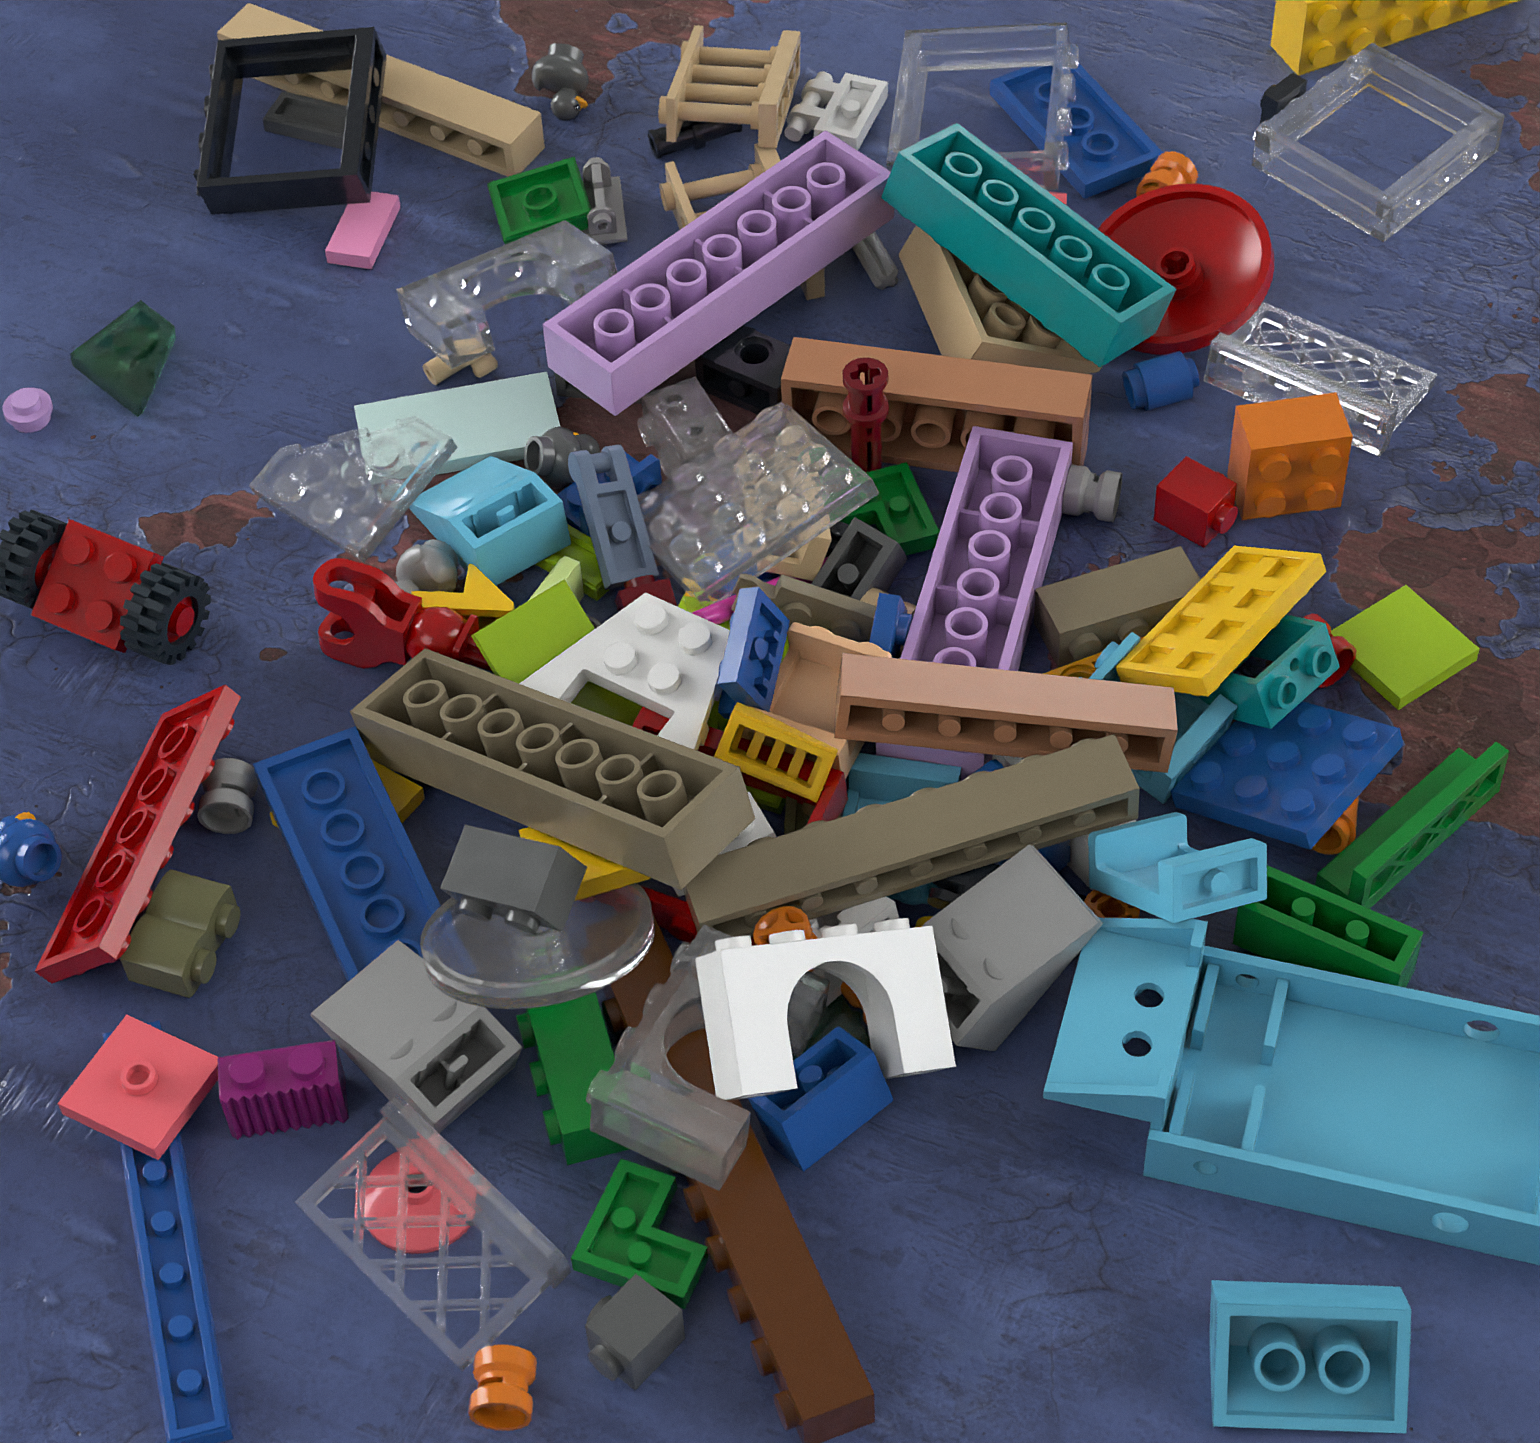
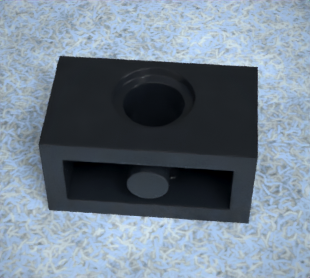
M743 325L695 359L697 389L779 424L783 420L781 377L791 344L784 343L758 332L752 327Z

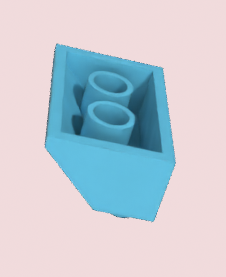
M1211 1280L1209 1344L1213 1427L1406 1434L1411 1307L1401 1287Z

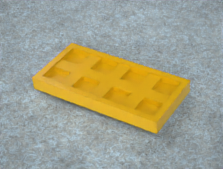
M1234 545L1116 665L1115 668L1120 681L1172 687L1174 692L1209 697L1327 572L1321 554Z

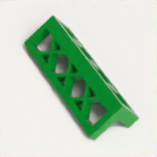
M1495 742L1475 759L1458 747L1317 873L1315 886L1370 909L1499 792L1509 750Z

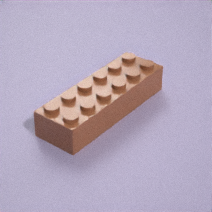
M793 337L781 377L784 440L792 420L809 423L812 427L816 454L852 458L851 423L848 422L843 414V401L848 395V390L843 384L842 371L850 361L870 357L881 361L888 369L889 382L886 388L883 389V394L889 403V413L881 423V462L891 464L907 462L908 466L959 472L972 427L977 426L1072 442V464L1084 466L1089 434L1092 390L1091 374ZM862 372L860 373V379L863 385H865L864 373Z

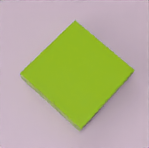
M1404 585L1331 630V634L1334 637L1342 636L1355 647L1356 658L1351 668L1397 710L1477 661L1480 649L1407 585Z

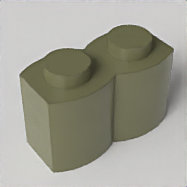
M168 870L156 886L146 914L140 918L131 931L130 945L120 958L128 980L191 998L201 983L206 984L211 979L216 966L215 951L221 946L225 938H231L238 928L241 913L231 886L176 870Z

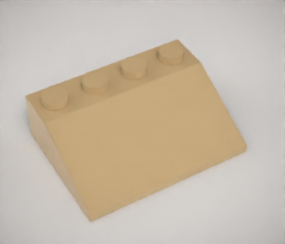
M917 225L915 226L898 255L942 356L1083 374L1100 371L1102 367L1099 368L1092 361L1085 359L1078 350L1056 333L1045 328L1042 322L1020 305L1009 300L1002 291L981 275L973 272L966 263L945 247L938 245L931 236Z

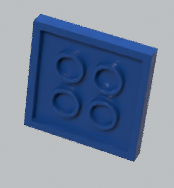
M1303 701L1272 729L1236 720L1171 790V795L1176 808L1311 850L1404 745L1400 728Z

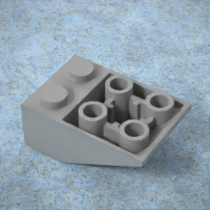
M1027 845L922 926H933L952 1041L957 1046L996 1051L1103 925L1102 921L1033 845Z
M399 940L317 1007L310 1015L333 1040L336 1039V1044L428 1143L516 1066L522 1046L479 1001Z

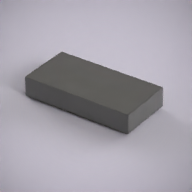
M282 91L262 120L264 129L267 132L342 149L347 106Z

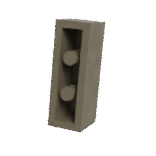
M1179 546L1036 588L1034 625L1059 668L1102 652L1112 641L1120 645L1131 632H1134L1139 637L1146 636L1201 579L1182 547Z

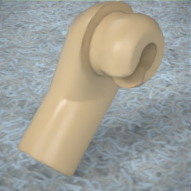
M484 343L452 346L423 364V370L429 381L437 385L468 365L472 367L475 376L482 378L498 367V361L491 354L493 349Z

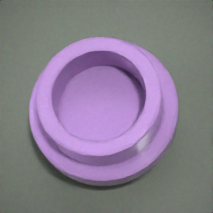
M22 388L6 398L2 410L6 421L13 425L16 430L23 433H32L43 429L49 423L53 404L50 396L45 391L38 388Z

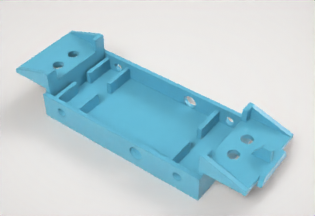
M1099 918L1103 925L1080 952L1043 1092L1044 1099L1151 1122L1147 1138L1143 1176L1540 1265V1016L1205 946L1207 921L1188 919L1172 923L1165 919ZM1241 974L1251 975L1255 979L1243 977ZM1145 989H1151L1162 996L1163 1002L1156 1007L1148 1008L1140 1005L1136 1001L1135 996L1142 993ZM1475 1020L1486 1021L1495 1025L1498 1029L1494 1031H1479L1470 1027L1467 1023ZM1132 1038H1141L1149 1043L1151 1051L1144 1056L1135 1057L1129 1055L1122 1045L1129 1042Z

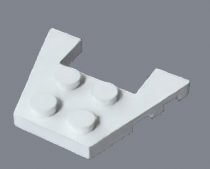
M644 593L519 684L571 703L583 686L590 681L669 718V721L657 736L698 751L699 746H704L709 731L707 722L714 701H719L722 688L717 684L719 679L718 672L719 665L724 658L730 630L653 595Z

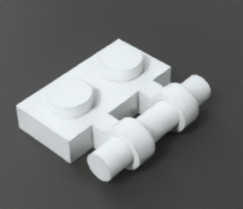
M825 71L819 72L815 79H811L806 83L802 90L801 103L795 105L787 116L788 125L784 132L785 136L789 140L797 142L802 138L803 134L809 133L811 129L814 130V138L826 130L858 151L888 97V82L845 73L838 84L833 82V78L829 73Z

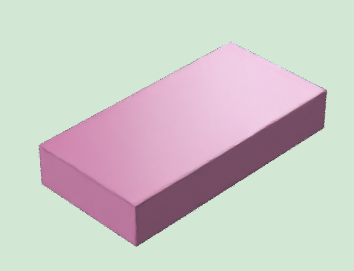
M371 192L370 203L347 204L325 250L327 263L372 270L401 208L399 196Z

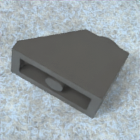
M854 517L811 584L861 600L871 588H878L887 592L908 557L898 542Z

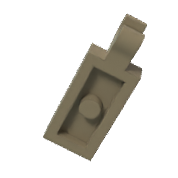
M740 574L733 588V593L737 596L733 602L732 611H735L740 589L759 587L790 620L789 628L793 622H797L809 627L820 626L826 628L834 635L856 642H869L877 606L781 574L776 586L763 582L755 576Z

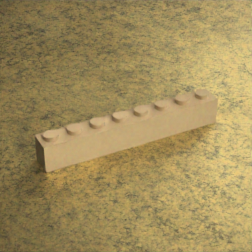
M248 3L217 32L218 40L318 32L322 30ZM387 55L379 121L380 128L507 177L522 173L545 148L541 112ZM352 69L256 77L253 79L289 93L347 106Z

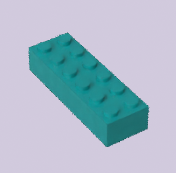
M955 123L899 151L881 198L895 208L902 217L910 220L931 236L938 245L945 247L966 263L973 272L981 275L1002 291L1009 300L1020 305L1042 322L1045 328L1056 333L1078 350L1085 359L1092 361L1100 368L1156 333L1176 288L961 125Z

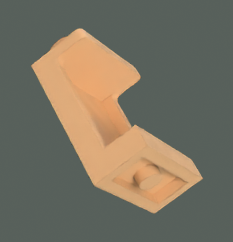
M793 622L787 631L789 649L779 668L770 712L752 706L749 707L761 711L838 749L831 768L844 772L846 780L865 741L834 738L836 693L842 653L892 658V655L876 644L870 642L859 643L834 635L826 628L820 626L809 627ZM745 727L741 737L752 741L755 730ZM766 735L763 745L773 748L776 739ZM786 744L784 752L794 755L797 748ZM807 752L805 759L816 762L818 756Z

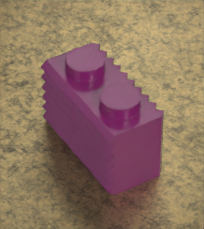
M336 1039L223 1056L217 1059L219 1099L231 1135L237 1140L243 1134L251 1138L254 1133L262 1136L266 1131L274 1134L278 1129L285 1133L290 1127L297 1131L301 1126L309 1129L313 1124L321 1127L325 1122L332 1126L336 1120L344 1124L349 1118L345 1073Z

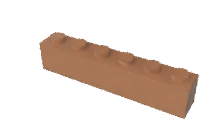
M842 653L836 693L834 738L1026 758L1031 755L1044 756L1064 750L1084 739H1100L1115 734L1131 769L1168 773L1178 732L1175 694L1172 687Z

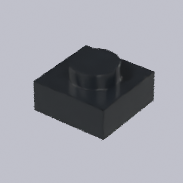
M1293 72L1278 84L1271 85L1265 91L1260 102L1262 111L1259 130L1274 138L1303 116L1307 87L1306 79Z

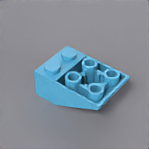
M489 456L406 501L407 507L437 540L443 541L453 548L457 554L458 563L466 572L468 571V565L473 564L495 585L504 582L571 544L563 501L535 472L493 456Z

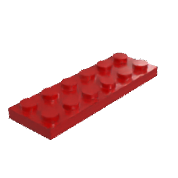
M226 684L162 713L34 971L51 984L74 975H82L87 970L105 963H113L129 947L131 942L129 931L136 917L147 907L152 898L153 891L150 887L158 871L167 864L173 854L174 847L171 843L179 827L188 820L194 810L195 804L192 802V799L199 785L207 779L214 768L215 761L212 758L219 743L227 737L234 726L235 720L232 716L241 697Z

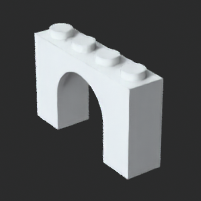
M900 918L874 923L875 932L858 934L857 924H846L822 929L823 938L806 940L804 930H792L769 935L770 944L752 946L751 936H738L715 941L716 951L695 958L717 1102L767 1096L797 1089L788 1032L787 1010L795 985L810 969L833 974L854 991L865 1012L871 1050L876 1056L885 1079L926 1074L956 1067L933 926L910 928L909 919Z

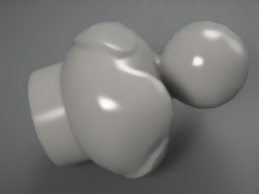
M432 539L426 541L423 545L416 544L401 555L396 566L398 581L395 583L410 594L411 591L454 592L458 576L456 569L458 566L457 554L451 546L440 540Z

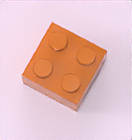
M1336 392L1237 405L1235 407L1227 478L1237 483L1235 501L1242 520L1270 518L1277 515L1341 507L1353 435Z

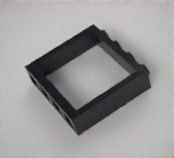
M375 27L217 41L214 64L209 65L211 79L210 95L205 96L204 99L205 130L199 134L198 139L201 155L199 169H196L193 174L197 181L196 195L202 197L211 215L370 203L387 59ZM352 69L340 168L230 177L244 78Z

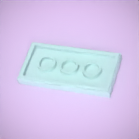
M547 371L354 406L369 487L465 470L489 456L506 462L524 459L526 443L530 437L542 436L547 430L560 426Z

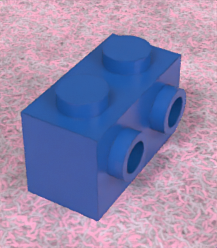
M837 1026L793 1061L797 1089L773 1095L748 1098L769 1145L802 1172L811 1167L894 1101L874 1052L840 1026Z

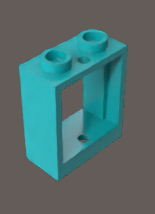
M1286 614L1279 624L1250 652L1249 656L1227 676L1217 690L1212 692L1209 697H1197L1210 705L1221 694L1238 706L1233 717L1234 720L1272 729L1340 668L1326 623ZM1251 656L1274 661L1256 678L1232 673Z

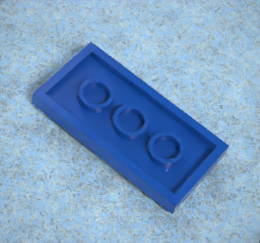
M1068 51L990 80V95L1084 199L1146 175L1150 172L1152 165L1160 154L1163 153Z

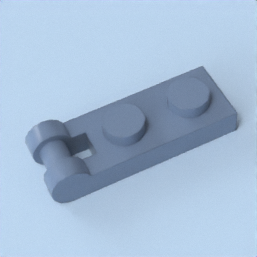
M620 444L605 446L601 453L590 454L587 450L570 452L568 456L569 472L578 488L605 590L624 587L626 581L640 576L654 575L656 579L659 573L623 447ZM605 473L611 482L599 484L596 474Z

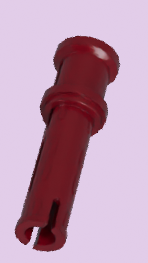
M858 358L846 364L842 371L843 384L848 390V395L843 401V414L848 422L851 423V476L882 469L881 423L889 413V403L883 394V389L886 388L889 382L887 367L884 363L874 358ZM862 372L864 373L865 385H863L860 379V373Z

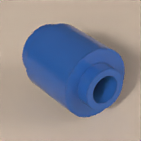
M1181 351L1134 363L1132 369L1123 371L1122 374L1125 394L1131 408L1144 407L1145 411L1192 399L1193 388L1198 387L1200 383L1194 360L1192 358L1185 359Z

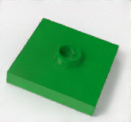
M575 157L487 183L507 253L589 229L588 214L592 208Z

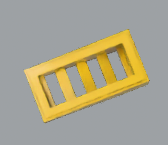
M737 702L732 710L714 757L739 766L741 772L817 803L838 749L761 711ZM745 727L755 730L747 752L737 748ZM766 735L776 739L767 762L757 758ZM786 744H789L797 749L786 772L777 766ZM808 752L818 757L806 782L797 776Z

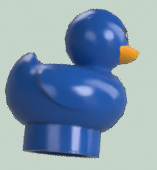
M30 812L4 817L0 821V880L9 886L25 887L53 877L60 867L62 853L51 829L40 820H36L35 816Z

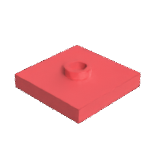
M126 1014L60 1099L58 1105L63 1115L159 1160L218 1081V1057Z

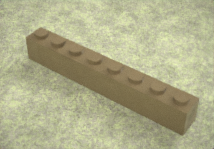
M1115 734L1100 739L1088 738L1075 743L1070 748L1044 756L1031 755L1022 759L1017 764L992 772H975L962 781L946 786L923 788L914 792L910 797L887 804L867 805L851 815L831 821H815L807 824L801 830L775 838L763 837L756 839L746 847L717 855L683 888L684 895L703 950L708 952L716 949L715 941L738 936H751L753 938L755 925L760 918L769 911L782 906H793L801 909L808 919L811 920L1012 858L1027 845H1033L1038 850L1090 834L1094 831L1138 819L1140 788Z

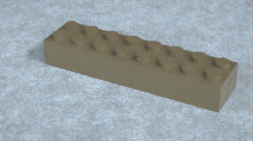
M426 648L350 711L370 758L379 764L679 890H682L756 819L739 766Z

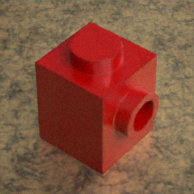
M1186 456L1157 485L1154 521L1205 548L1218 533L1225 534L1237 517L1238 508L1235 506L1237 483L1228 479L1222 473L1213 471Z

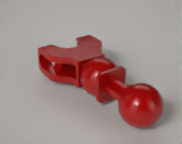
M344 558L330 559L322 564L314 573L315 599L319 606L330 611L318 629L319 645L326 656L364 669L377 667L383 662L405 665L410 657L413 659L426 648L465 664L492 671L471 635L479 631V617L477 615L471 614L466 622L461 614L448 607L434 606L423 610L422 597L405 592L392 578L380 569ZM334 581H346L352 585L354 591L333 588L329 584ZM344 631L355 634L347 639L334 637L337 633Z

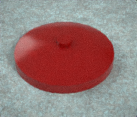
M1177 184L1151 190L1119 207L1098 228L1100 232L1176 288L1156 333L1131 348L1132 350L1148 354L1166 355L1177 351L1182 353L1192 352L1215 344L1245 324L1260 307L1269 291L1274 274L1275 259L1268 229L1260 214L1250 203L1226 189L1205 184Z

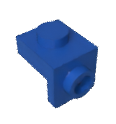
M879 592L869 641L884 651L891 653L892 658L897 659L900 646L905 645L913 619L912 614H907L908 610L900 595Z

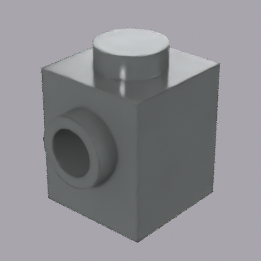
M637 1274L613 1297L610 1295L603 1297L593 1307L585 1324L589 1347L588 1358L592 1365L607 1379L615 1381L619 1377L634 1390L685 1340L682 1309Z

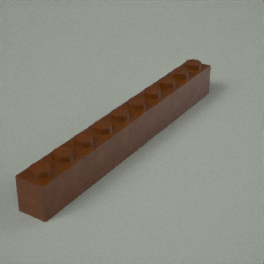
M652 910L587 931L590 955L582 957L585 973H590L594 989L602 987L607 1000L602 1001L601 1004L611 1033L622 1032L627 1045L622 1046L621 1051L632 1080L641 1077L647 1091L641 1095L650 1123L653 1127L660 1124L663 1125L668 1138L662 1140V1145L668 1164L673 1174L683 1172L689 1187L684 1188L683 1192L691 1217L695 1223L705 1221L711 1236L705 1238V1244L708 1247V1254L712 1265L717 1273L727 1271L733 1287L727 1289L733 1313L740 1325L749 1322L756 1339L750 1341V1347L757 1368L762 1377L772 1374L779 1392L773 1394V1399L783 1427L786 1431L796 1428L802 1443H822L874 1423V1391L739 1099L717 1102L706 1027Z

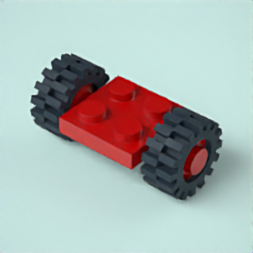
M35 510L20 512L19 519L13 517L8 521L9 531L1 530L0 596L33 609L31 612L32 616L113 650L126 653L128 648L131 651L168 665L175 664L176 659L182 661L186 657V649L192 651L196 646L195 636H202L205 628L200 625L202 620H208L210 611L205 609V606L211 603V595L206 594L210 589L208 583L203 582L204 579L170 564L162 563L164 556L69 519L68 523H65Z

